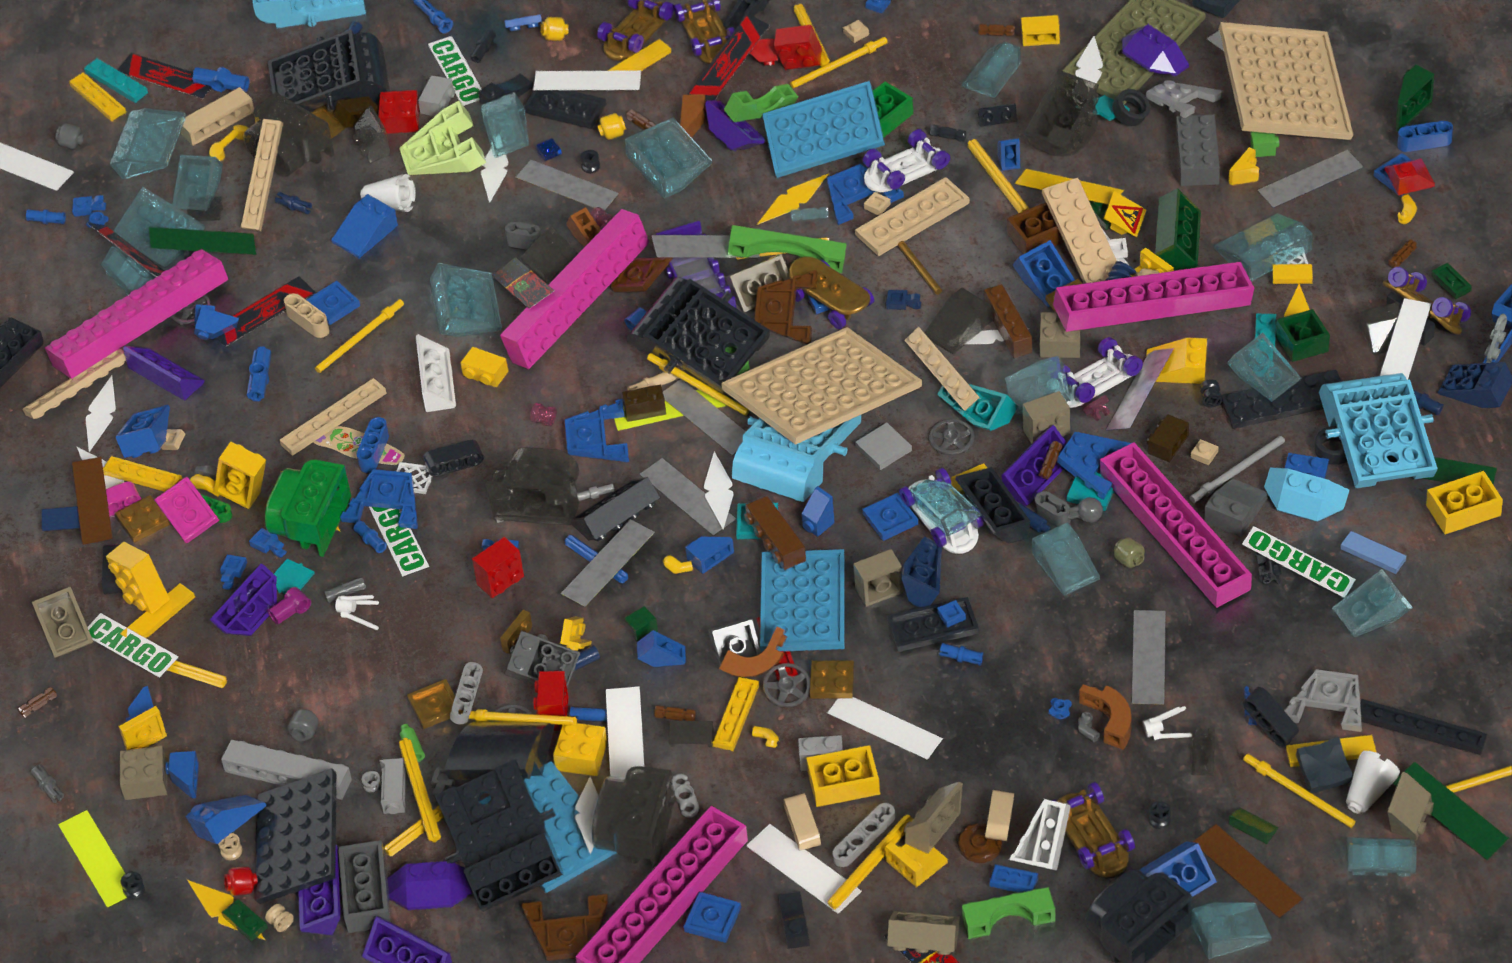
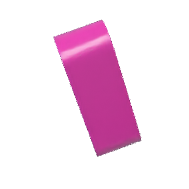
M124 482L106 489L110 516L141 500L133 482Z

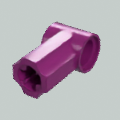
M293 587L286 592L283 600L267 610L268 615L276 625L280 624L296 612L299 614L306 612L311 606V600L299 588Z

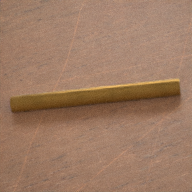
M900 241L898 247L935 294H941V287L904 241Z

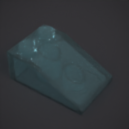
M515 92L481 105L483 121L495 158L529 145L524 106Z
M180 155L172 209L209 211L211 201H213L220 183L223 164L216 157Z
M1261 333L1239 350L1227 362L1240 379L1272 402L1302 379L1264 333Z
M1059 356L1040 360L1005 378L1008 396L1018 405L1014 415L1023 413L1024 403L1058 391L1061 392L1066 402L1071 401L1064 364Z
M1068 522L1032 538V555L1064 596L1100 579L1079 536Z
M1381 569L1336 604L1333 610L1352 635L1358 637L1398 620L1413 607L1385 571Z
M1213 902L1192 909V925L1208 959L1272 940L1255 903Z

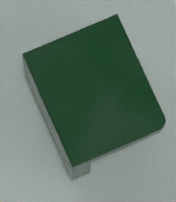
M645 606L625 617V622L634 631L636 642L653 630L658 632L657 620Z

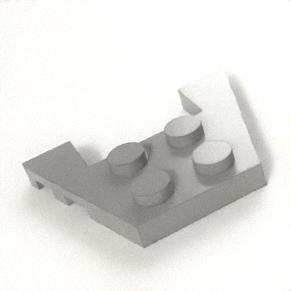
M1170 80L1164 81L1146 93L1147 99L1160 106H1164V104L1170 106V111L1176 112L1177 110L1180 112V116L1184 118L1194 114L1195 106L1186 104L1187 102L1197 97L1211 102H1216L1223 98L1222 90L1175 83Z
M1316 670L1301 687L1302 691L1297 697H1293L1289 701L1290 705L1284 710L1294 723H1299L1305 706L1343 711L1345 715L1341 723L1342 729L1361 732L1362 721L1358 675Z

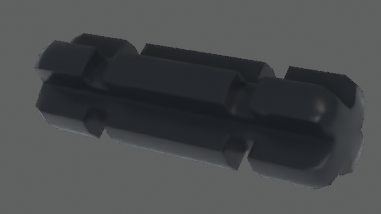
M931 125L930 135L932 136L940 135L939 137L953 140L957 138L958 141H965L966 139L965 130L958 129L956 131L957 129L945 126L940 128L939 125Z

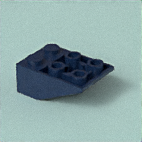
M1505 362L1452 365L1438 394L1480 408L1500 407L1512 385V375Z

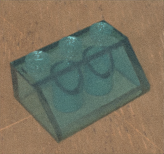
M1002 42L988 49L964 80L962 87L995 98L1021 64L1020 47Z
M111 246L101 264L106 273L116 280V284L126 291V295L156 278V276L118 247Z
M927 479L910 490L916 507L936 527H939L947 537L982 516L950 483Z
M1347 837L1348 871H1352L1353 875H1365L1366 872H1375L1377 876H1387L1389 872L1397 873V876L1402 877L1411 876V873H1416L1417 847L1414 839Z

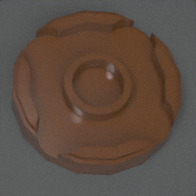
M986 823L969 825L959 836V850L962 856L974 863L992 861L1002 850L1001 840L985 838Z

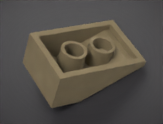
M71 586L32 602L55 658L94 643Z
M1405 772L1402 773L1388 810V817L1392 833L1417 841L1419 834H1424L1427 824L1424 821L1426 815H1431L1434 803L1432 802L1431 794Z

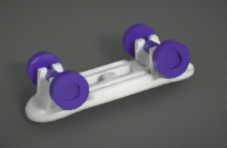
M916 129L908 138V143L913 147L886 159L882 157L877 149H870L863 157V163L869 167L865 173L864 181L866 186L875 192H887L898 189L908 182L935 170L943 169L948 165L950 155L944 150L941 151L939 148L932 147L930 140L926 138V133L921 129Z
M1107 337L1100 342L1098 347L1099 353L1106 358L1096 361L1075 374L1065 364H1058L1051 372V379L1059 384L1055 392L1060 391L1069 407L1074 408L1089 402L1092 398L1137 375L1142 369V360L1137 356L1124 354L1117 341Z
M944 468L935 471L936 480L931 475L928 479L913 483L909 488L904 486L899 489L902 501L907 507H911L929 529L938 547H943L951 553L963 554L972 550L977 544L978 528L984 525L982 516L976 508L968 510L967 515L946 488L951 486V479Z

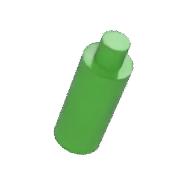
M403 724L400 737L402 740L403 738L411 740L417 761L420 762L425 758V754L415 730L409 727L408 724Z

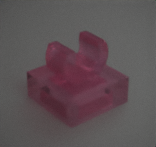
M1104 395L1087 405L1083 410L1087 416L1093 413L1094 419L1099 421L1102 418L1099 411H1102L1105 416L1110 414V410L1105 406L1109 400Z

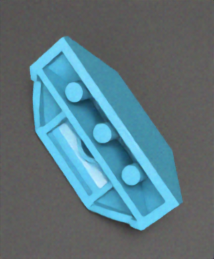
M1270 467L1264 485L1277 511L1315 522L1344 510L1350 491L1330 480L1287 468Z

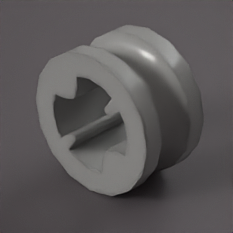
M369 771L363 774L361 781L366 792L374 793L382 787L379 773Z

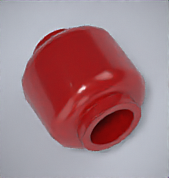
M248 866L231 868L228 870V874L224 875L225 889L233 896L251 894L254 886L258 883L256 873H252Z

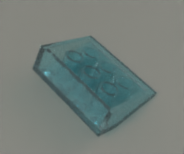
M149 108L133 110L128 115L110 165L122 179L166 168L187 115L184 112Z
M674 118L625 139L626 156L664 199L681 192L712 164V160Z
M142 187L114 229V232L144 255L163 267H167L183 253V250L151 248L148 227L204 230L206 226Z
M1277 213L1214 245V248L1229 263L1241 262L1250 281H1253L1272 271L1273 264H1286L1298 256H1302L1303 253L1310 252L1312 250L1313 233L1301 222Z
M438 263L430 277L439 334L462 337L500 331L502 325L492 273Z

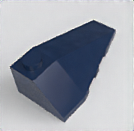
M925 536L902 565L901 578L909 602L916 607L930 606L940 593L942 547H938L933 540Z

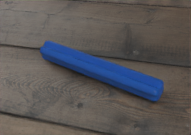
M569 535L565 539L566 546L589 562L598 554V552L573 535ZM620 569L613 578L620 583H624L629 577L627 572Z

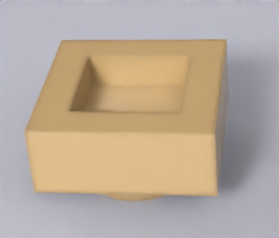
M859 20L843 28L844 34L854 43L869 35V29Z
M874 192L864 203V209L876 215H881L891 205L889 198Z
M167 429L166 441L161 449L178 450L186 434L182 429Z
M1200 439L1191 452V458L1209 465L1218 453V446Z

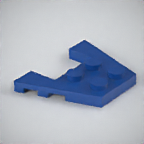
M861 164L827 178L838 225L854 219L853 212L847 206L848 204L868 197L875 192L866 186L864 176L868 168ZM899 188L880 192L882 196L889 198L891 203L904 197V192Z
M623 399L616 400L615 404L610 406L602 405L597 411L591 413L587 411L565 419L568 455L629 462L627 443L606 445L604 420L624 417Z
M1074 432L1058 456L1057 462L1074 477L1079 476L1085 481V486L1089 489L1093 488L1098 492L1097 496L1104 500L1113 483L1095 475L1100 468V459L1132 443Z
M373 469L359 488L360 492L356 498H352L349 508L346 512L343 511L340 517L342 522L357 523L361 519L364 506L401 509L399 526L401 528L418 529L412 473Z

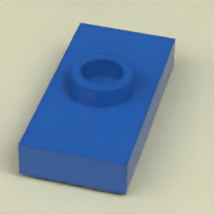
M995 864L990 879V887L1018 893L1032 891L1036 887L1038 873Z

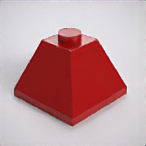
M760 39L750 54L759 62H764V66L775 65V61H778V53L774 47L775 39Z
M1421 158L1385 166V171L1398 195L1435 187V183Z

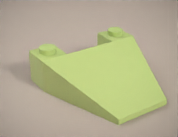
M460 101L444 108L399 148L409 175L471 172L486 163L482 149L472 137L460 143L458 134L474 126L469 112Z

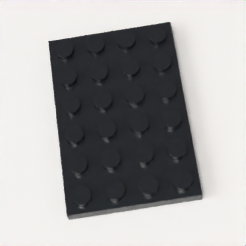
M333 768L258 794V800L265 802L267 805L258 812L256 875L258 883L255 888V900L259 904L335 879L337 772Z

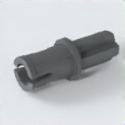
M358 578L345 584L342 582V585L327 591L325 590L324 592L328 602L331 603L337 600L338 596H348L364 590L366 585L363 578Z

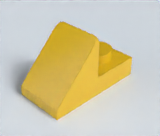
M1249 147L1229 170V184L1237 185L1259 180V167L1255 166L1257 163L1255 149Z

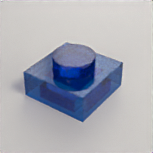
M553 138L536 145V150L544 161L562 154L561 148Z

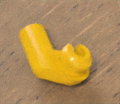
M671 555L666 556L663 560L664 566L674 574L693 571L691 561L680 562Z
M758 726L753 727V737L767 739V747H777L779 737L773 730Z

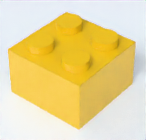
M576 723L575 726L563 725L553 755L556 768L563 772L598 776L608 743L605 727Z

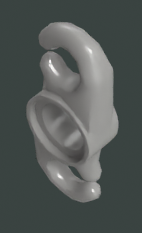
M676 774L670 782L676 802L680 805L681 810L688 806L693 807L694 809L691 812L682 811V815L694 817L699 811L694 789L690 786V782L687 781V775ZM678 779L686 780L684 784L676 783ZM683 792L691 794L686 799L680 798L679 795Z

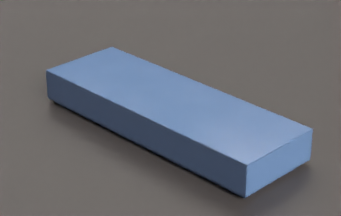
M1352 531L1341 544V550L1394 574H1397L1406 561V555Z

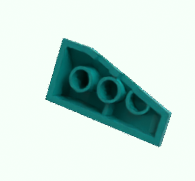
M972 384L969 385L980 398L966 411L956 402L943 385L937 394L975 427L989 431L1010 423L1018 408V405L1007 394Z

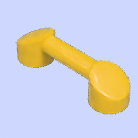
M235 125L233 131L220 142L214 143L209 150L211 160L215 162L222 161L225 158L223 148L235 138L239 140L247 139L250 135L249 128L244 125Z

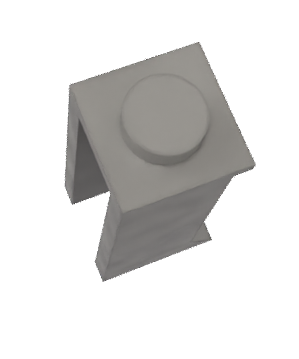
M403 758L379 760L382 770L381 805L383 813H404L406 793V768H404Z

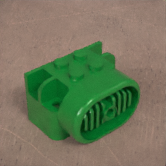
M309 460L303 465L301 470L292 468L283 470L267 501L265 510V526L267 531L271 534L300 541L302 549H309L311 544H317L319 555L324 557L340 523L341 514L343 511L345 512L352 497L345 465L320 460Z

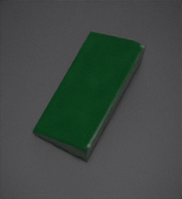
M1239 808L1229 816V825L1265 844L1270 841L1278 830L1277 826L1242 808Z

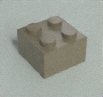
M1041 312L1040 357L1080 358L1081 330L1066 332L1057 312Z
M1060 391L1023 404V431L1031 444L1051 425L1056 427L1062 437L1070 434V407Z
M892 549L853 563L855 590L865 607L903 593L902 566Z
M163 746L120 751V786L125 800L167 795V760Z

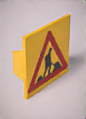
M1113 191L1104 219L1111 223L1110 229L1121 235L1129 233L1137 237L1146 209Z

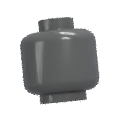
M64 123L58 127L55 140H58V144L62 147L75 149L78 145H82L84 134H81L79 126Z
M297 710L289 722V733L298 741L311 739L318 727V718L310 710Z

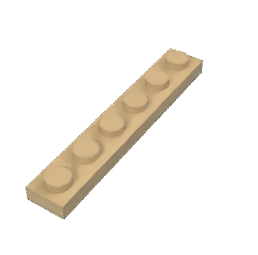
M263 119L241 225L243 229L261 232L283 122Z
M919 327L905 339V342L965 411L980 398Z
M118 349L76 377L68 379L23 408L25 415L32 419L42 417L47 410L58 407L66 398H71L80 389L92 385L94 380L106 376L113 368L122 366L125 363L124 361H126L124 351Z
M374 378L281 438V446L293 456L387 394L386 388Z

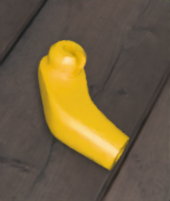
M1406 194L1401 198L1404 208L1397 215L1398 221L1401 224H1408L1417 212L1415 202L1410 195Z
M196 474L190 478L196 489L206 490L219 497V494L214 492L215 480L202 476L201 474Z

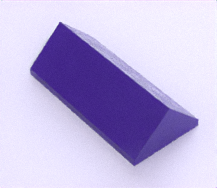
M124 346L123 351L129 369L184 401L204 384L205 380L150 348Z
M1051 425L1002 474L1004 485L1014 499L1024 506H1028L1035 499L1036 495L1042 492L1065 469L1056 461L1049 479L1039 476L1051 443L1057 441L1062 444L1059 455L1067 444L1054 425Z
M337 845L335 879L299 891L300 930L302 932L333 935L341 918Z
M379 916L375 918L362 955L363 958L373 963H452L449 952Z

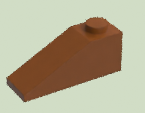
M705 94L683 95L680 123L681 147H685L706 121Z
M586 207L571 215L566 223L576 240L583 247L601 231Z

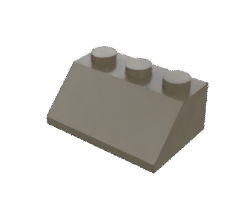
M782 255L771 257L725 276V282L730 287L736 303L743 312L756 308L758 287L780 280L791 279Z
M956 782L939 788L934 795L929 796L926 805L917 811L913 821L907 823L904 829L906 834L905 844L927 854L932 850L960 815L963 783Z
M894 911L889 919L887 946H891L893 950L898 951L913 948L916 952L920 953L936 950L938 954L949 955L955 951L957 946L960 917Z

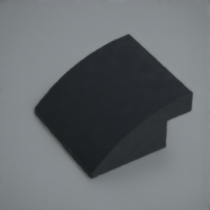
M474 721L467 725L456 738L444 770L449 779H476L495 770V767L515 759L524 779H530L531 776H542L555 724L547 722Z

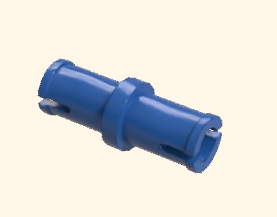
M27 209L26 221H37L43 224H65L66 214L65 212H49L48 209L43 211Z
M358 521L354 525V531L362 537L363 542L371 545L378 553L385 551L387 543L378 536L374 529H370L363 521Z
M942 643L941 652L939 653V656L956 659L960 663L964 661L979 666L982 664L984 655L983 652L969 650L965 646L956 647Z

